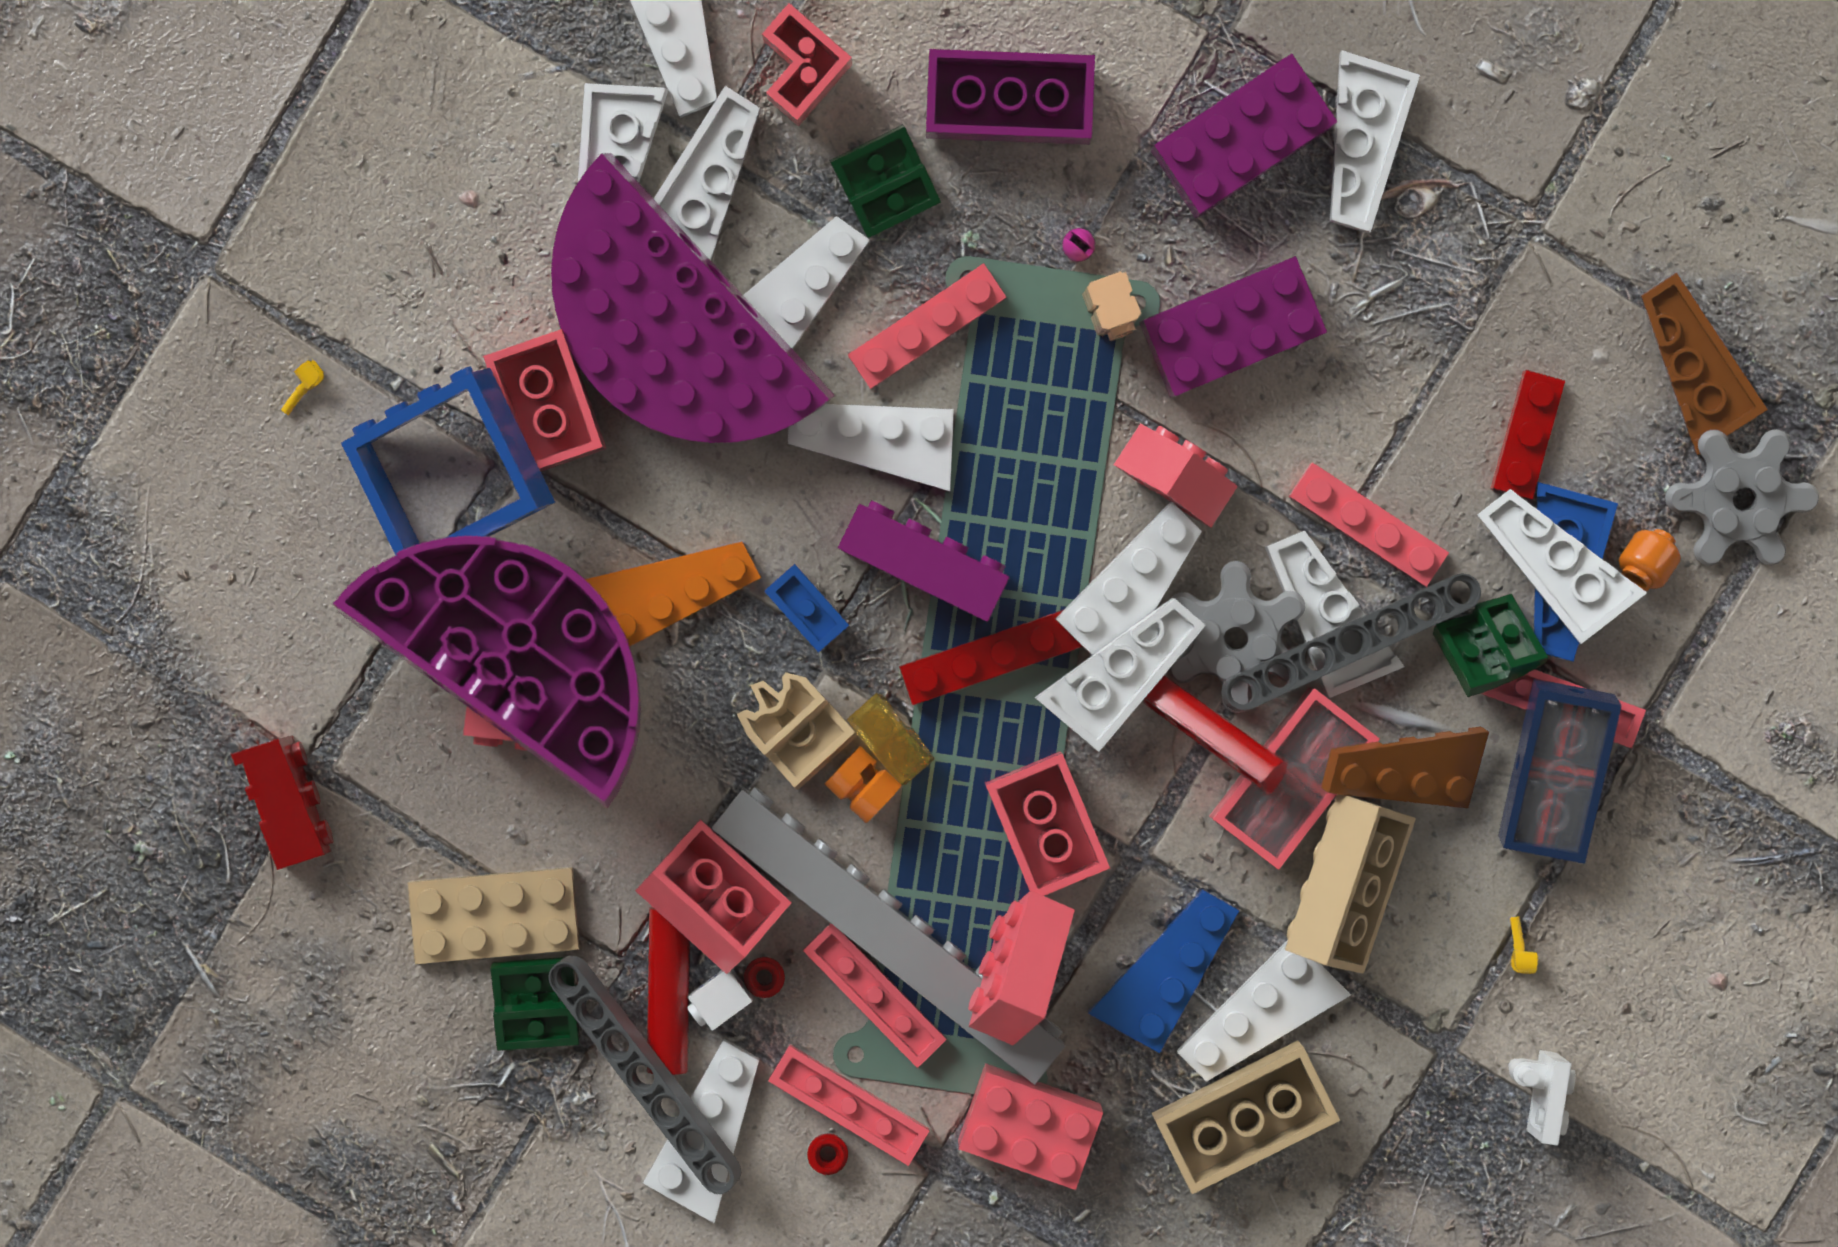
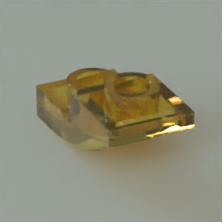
M875 693L847 718V721L867 747L902 785L910 782L935 759L914 729L905 726L882 694Z

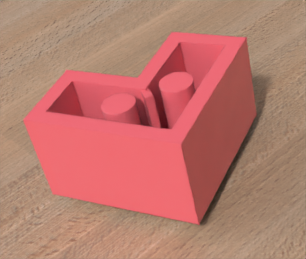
M788 3L762 33L764 43L790 64L769 88L766 95L768 101L799 127L852 66V57L794 6Z
M1140 423L1114 465L1139 484L1163 496L1169 502H1173L1185 514L1212 528L1238 487L1225 477L1228 469L1207 457L1206 461L1203 460L1207 453L1188 440H1185L1181 446L1177 443L1180 438L1164 427L1158 426L1156 431Z

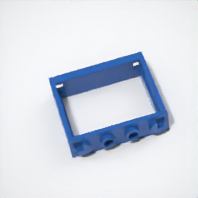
M471 366L463 368L449 376L452 383L441 388L440 384H435L417 393L419 401L410 406L405 401L384 411L386 419L376 423L375 419L361 423L352 429L354 436L341 442L395 555L403 549L420 543L371 443L467 391L483 420L520 499L447 537H490L556 503L491 368L473 371Z

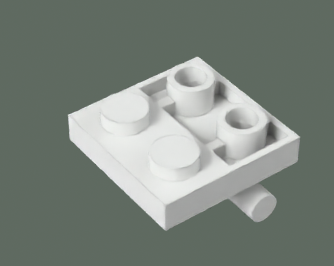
M1544 1050L1539 1051L1538 1061L1524 1058L1512 1059L1508 1064L1511 1078L1521 1086L1533 1088L1527 1131L1541 1143L1558 1146L1560 1135L1565 1136L1567 1132L1569 1113L1564 1110L1566 1094L1571 1095L1573 1093L1576 1075L1575 1070H1571L1572 1063L1556 1052Z

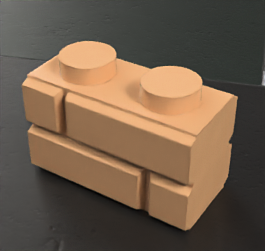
M1120 271L1090 282L1082 294L1088 312H1093L1091 320L1096 334L1108 335L1110 341L1133 333L1136 330L1134 323L1141 315L1135 296H1130L1133 290L1128 276L1124 272Z

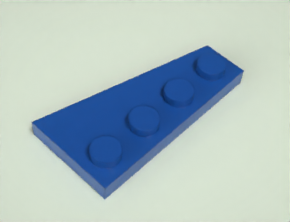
M1537 482V510L1603 559L1618 503ZM1535 589L1534 633L1547 655L1574 662L1579 642Z
M1202 889L1166 927L1167 929L1156 941L1150 944L1140 955V958L1087 1011L1088 1014L1160 1053L1240 910Z

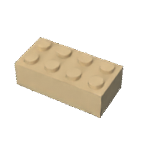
M1337 794L1335 801L1328 808L1326 815L1327 825L1322 840L1315 847L1313 853L1314 864L1308 880L1302 886L1300 892L1301 902L1296 917L1288 927V941L1285 950L1326 966L1364 974L1416 818L1358 798Z
M1298 1040L1152 1113L1192 1194L1340 1121L1304 1046Z

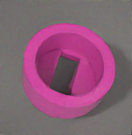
M1072 229L1063 239V252L1072 261H1085L1091 257L1095 250V239L1086 229ZM1073 235L1089 247L1086 253L1070 241Z

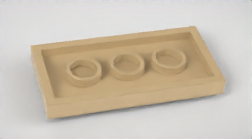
M573 867L408 882L415 964L580 949Z

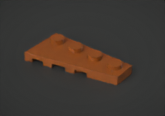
M1674 273L1641 295L1696 455L1700 454L1698 440L1706 431L1719 430L1728 436L1768 410L1677 273Z
M1479 726L1468 728L1467 732L1461 733L1446 731L1435 733L1434 737L1417 739L1412 736L1399 738V742L1382 744L1378 741L1331 748L1321 788L1331 794L1468 809L1489 731Z

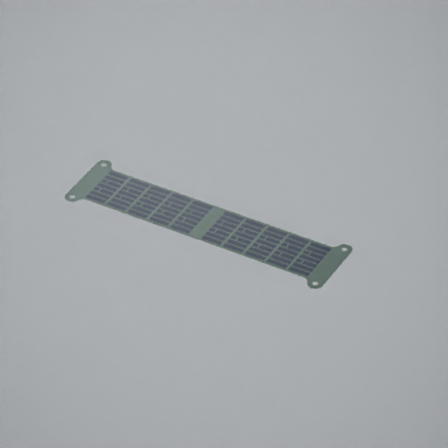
M973 256L960 257L954 260L947 269L945 280L948 288L960 279L962 272L967 270L973 271L984 263L1007 298L969 324L952 442L950 492L945 490L938 542L943 544L945 537L955 540L969 548L966 556L980 562L982 556L985 555L1005 565L1003 574L1010 578L988 622L930 594L921 658L1064 610L1089 585L1123 344L1126 336L1110 341L1108 335H1097L1091 320L1093 312H1088L1082 294L1090 282L1107 276ZM1129 279L1133 290L1130 296L1140 295L1146 301L1145 308L1141 310V315L1134 323L1135 327L1140 325V321L1158 314L1160 298L1155 288L1150 284ZM1079 648L914 705L887 892L902 903L899 911L912 920L917 915L934 929L931 934L934 939L942 945L948 940L967 955L963 962L975 971L981 965L985 954L991 951L994 940L989 938V934L995 919L999 915L1003 917L1013 901L1019 902L1030 891L985 782L1059 751L1064 756L1068 726L1034 697L1077 667ZM878 960L877 967L938 1028L947 1040L917 1068L868 1019L867 1023L860 1030L842 1036L837 1041L833 1051L835 1065L847 1076L968 1094L975 1093L985 1063L1019 1074L1018 1071ZM855 1046L860 1047L864 1053L863 1059L857 1063L851 1062L847 1056L849 1049ZM1045 1071L1038 1082L1047 1085L1048 1077Z

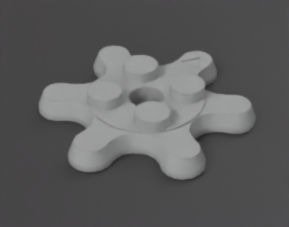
M1778 429L1766 432L1761 437L1758 446L1748 453H1738L1733 450L1729 444L1728 437L1719 430H1709L1701 435L1698 440V449L1706 461L1705 475L1695 483H1675L1668 488L1665 495V502L1672 511L1677 513L1694 512L1702 518L1704 532L1694 546L1695 558L1701 564L1714 565L1723 558L1727 548L1736 542H1745L1751 545L1755 551L1756 558L1765 565H1775L1783 560L1786 554V546L1778 534L1780 519L1789 512H1810L1817 506L1819 501V493L1812 484L1806 482L1790 483L1781 475V462L1791 448V441L1785 432ZM1741 488H1750L1755 499H1753L1749 507L1743 510L1737 509L1733 504L1734 494Z
M1231 561L1223 567L1220 575L1222 582L1221 591L1215 599L1201 601L1188 592L1174 594L1171 598H1175L1206 626L1192 641L1188 649L1170 667V676L1177 682L1187 683L1201 674L1209 673L1220 679L1223 685L1231 676L1288 651L1282 643V630L1287 624L1298 620L1305 611L1303 597L1294 591H1286L1272 600L1264 601L1258 599L1250 587L1251 571L1241 561ZM1232 627L1244 629L1248 635V643L1243 648H1231L1225 643L1224 638L1228 629ZM1274 664L1268 671V673L1278 676L1282 681L1288 682L1289 680L1288 670L1281 664ZM1237 681L1231 689L1232 698L1238 704L1244 705L1252 698V688L1245 681ZM1223 702V705L1226 707L1227 710L1233 713H1241L1239 711H1233L1232 709L1227 707L1226 704Z

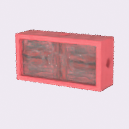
M1308 687L1263 745L1287 763L1286 773L1276 789L1271 794H1267L1243 775H1240L1209 817L1279 870L1337 795L1328 793L1321 788L1331 748L1378 742L1380 738L1318 690Z

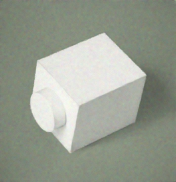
M734 969L728 974L721 970L690 993L688 998L692 1004L687 1008L701 1027L707 1023L713 1031L750 1004L754 996L748 991Z

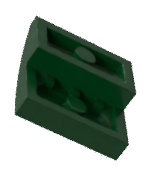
M903 124L829 160L867 238L941 203L927 170L922 164Z
M1512 594L1477 603L1472 614L1440 622L1435 625L1433 630L1437 643L1467 697L1481 694L1509 683L1533 671L1548 660L1547 654Z
M565 957L492 962L490 971L494 998L493 1018L497 1051L579 1045V1023L549 983L551 968ZM563 967L561 970L563 981L570 986H576L575 970L570 967Z

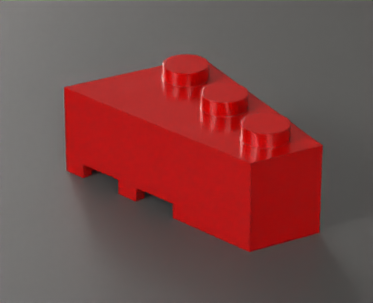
M292 735L231 754L235 766L243 764L250 785L245 787V792L249 801L255 800L261 818L259 826L277 870L331 852L329 844L334 842L332 831L327 820L321 821L316 807V805L321 803L320 795L313 780L308 782L303 766L308 765L305 749L300 741L295 743Z

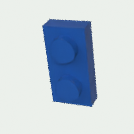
M796 564L764 590L818 653L849 626Z

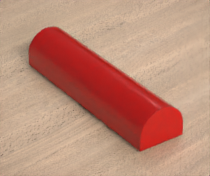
M1165 675L1143 699V703L1148 708L1267 794H1271L1283 779L1287 770V763Z
M650 907L647 1043L672 1075L688 1073L689 1010L687 1007L689 1006L688 996L690 992V940L655 908ZM647 1067V1073L653 1074L652 1070Z

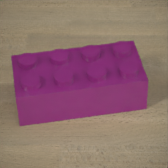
M929 49L926 139L1089 145L1092 140L1095 55Z
M1291 53L1156 143L1151 149V153L1194 218L1197 219L1331 130L1336 125L1337 120Z
M1296 256L1139 322L1170 398L1327 333Z
M873 500L870 501L868 507L859 503L837 547L838 549L987 622L989 621L1010 578L1003 574L1005 565L985 555L982 556L980 562L966 556L969 549L967 546L948 537H945L942 544L929 537L932 531L930 528L909 518L906 525H903L892 519L895 513L893 510Z

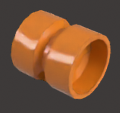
M859 746L824 785L840 800L848 798L851 801L850 809L867 823L894 796L902 784L886 769L878 771L876 769L877 761L865 749Z

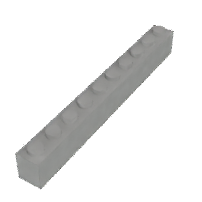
M756 787L751 792L743 788L711 829L1035 1085L1065 1048L1064 1041L1059 1038L1063 1031L1045 1017L1015 1045H1011L968 1027L973 1013L968 1010L969 1002L973 992L977 987H980L983 975L979 974L980 966L975 971L963 962L967 955L948 940L942 945L931 936L934 929L919 916L915 915L911 920L900 912L899 908L902 906V903L889 892L883 889L878 894L866 885L870 878L859 868L850 864L846 869L834 858L838 852L819 838L814 843L803 835L802 832L806 827L792 815L786 813L782 818L770 808L774 802Z

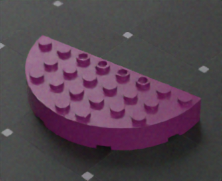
M601 153L578 181L564 207L557 227L551 265L552 294L560 328L564 333L572 356L593 386L612 405L639 423L669 436L707 443L739 442L776 433L806 418L835 397L834 393L612 153Z
M447 537L403 549L397 552V555L383 561L376 567L372 566L347 586L332 603L337 611L346 619L605 808H609L622 787L636 751L641 719L640 686L632 653L625 634L615 616L595 589L569 566L551 555L524 544L519 545L501 541L494 537Z

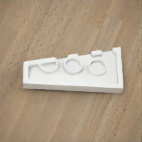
M630 0L680 118L713 105L717 99L702 0Z
M1346 51L1340 52L1330 222L1368 234L1371 232L1417 87L1419 74Z
M727 86L721 91L654 197V200L710 260L712 259L760 113V107Z
M836 216L743 296L793 349L870 240Z
M825 404L806 418L789 426L788 444L950 492L954 409Z
M1511 489L1477 514L1479 519L1580 645L1647 594L1646 591L1619 573L1613 566L1586 548L1580 541L1553 523L1552 520Z
M1305 531L1265 546L1283 592L1294 591L1299 593L1304 599L1305 611L1296 620L1304 643L1365 616L1358 602L1336 576V572ZM1349 630L1342 636L1341 643L1346 652L1350 654L1359 652L1362 640L1358 633ZM1388 646L1319 678L1326 697L1331 698L1405 666ZM1311 647L1307 651L1315 670L1319 671L1325 665V654L1319 648Z
M1286 941L1176 1051L1207 1082L1351 996V994L1320 963L1286 951Z

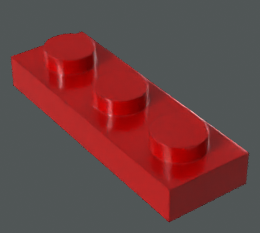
M1529 370L1523 371L1490 489L1504 493L1511 489L1522 498L1533 499L1565 380Z

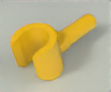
M314 360L304 362L294 371L302 383L296 387L281 408V411L285 414L290 415L301 398L324 380V373Z
M1520 916L1511 917L1510 923L1514 941L1511 967L1517 973H1536L1538 955L1536 952L1524 951L1525 943Z

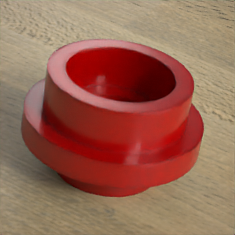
M756 958L745 969V986L756 997H772L784 985V969L773 958ZM760 970L770 971L772 981L768 984H761L757 980V973Z
M824 1133L815 1137L808 1147L807 1157L809 1164L816 1172L823 1175L838 1173L844 1168L848 1160L846 1143L841 1137L831 1133ZM826 1146L832 1147L836 1152V1156L832 1160H824L820 1155L822 1148Z

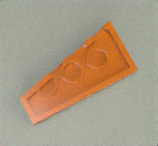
M742 541L585 580L606 602L624 632L629 647L762 577Z

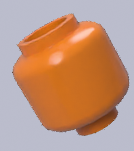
M1661 529L1637 531L1619 557L1621 574L1644 591L1662 588L1681 561L1680 552L1675 546L1676 540L1671 534Z

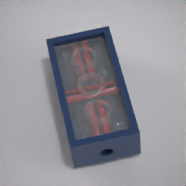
M1533 679L1498 833L1504 849L1585 864L1622 707L1615 694Z

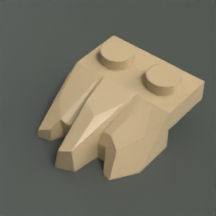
M785 672L782 677L783 689L779 693L764 681L750 685L759 703V711L754 713L746 709L737 715L751 741L770 759L791 785L799 790L852 742L858 734L807 678Z

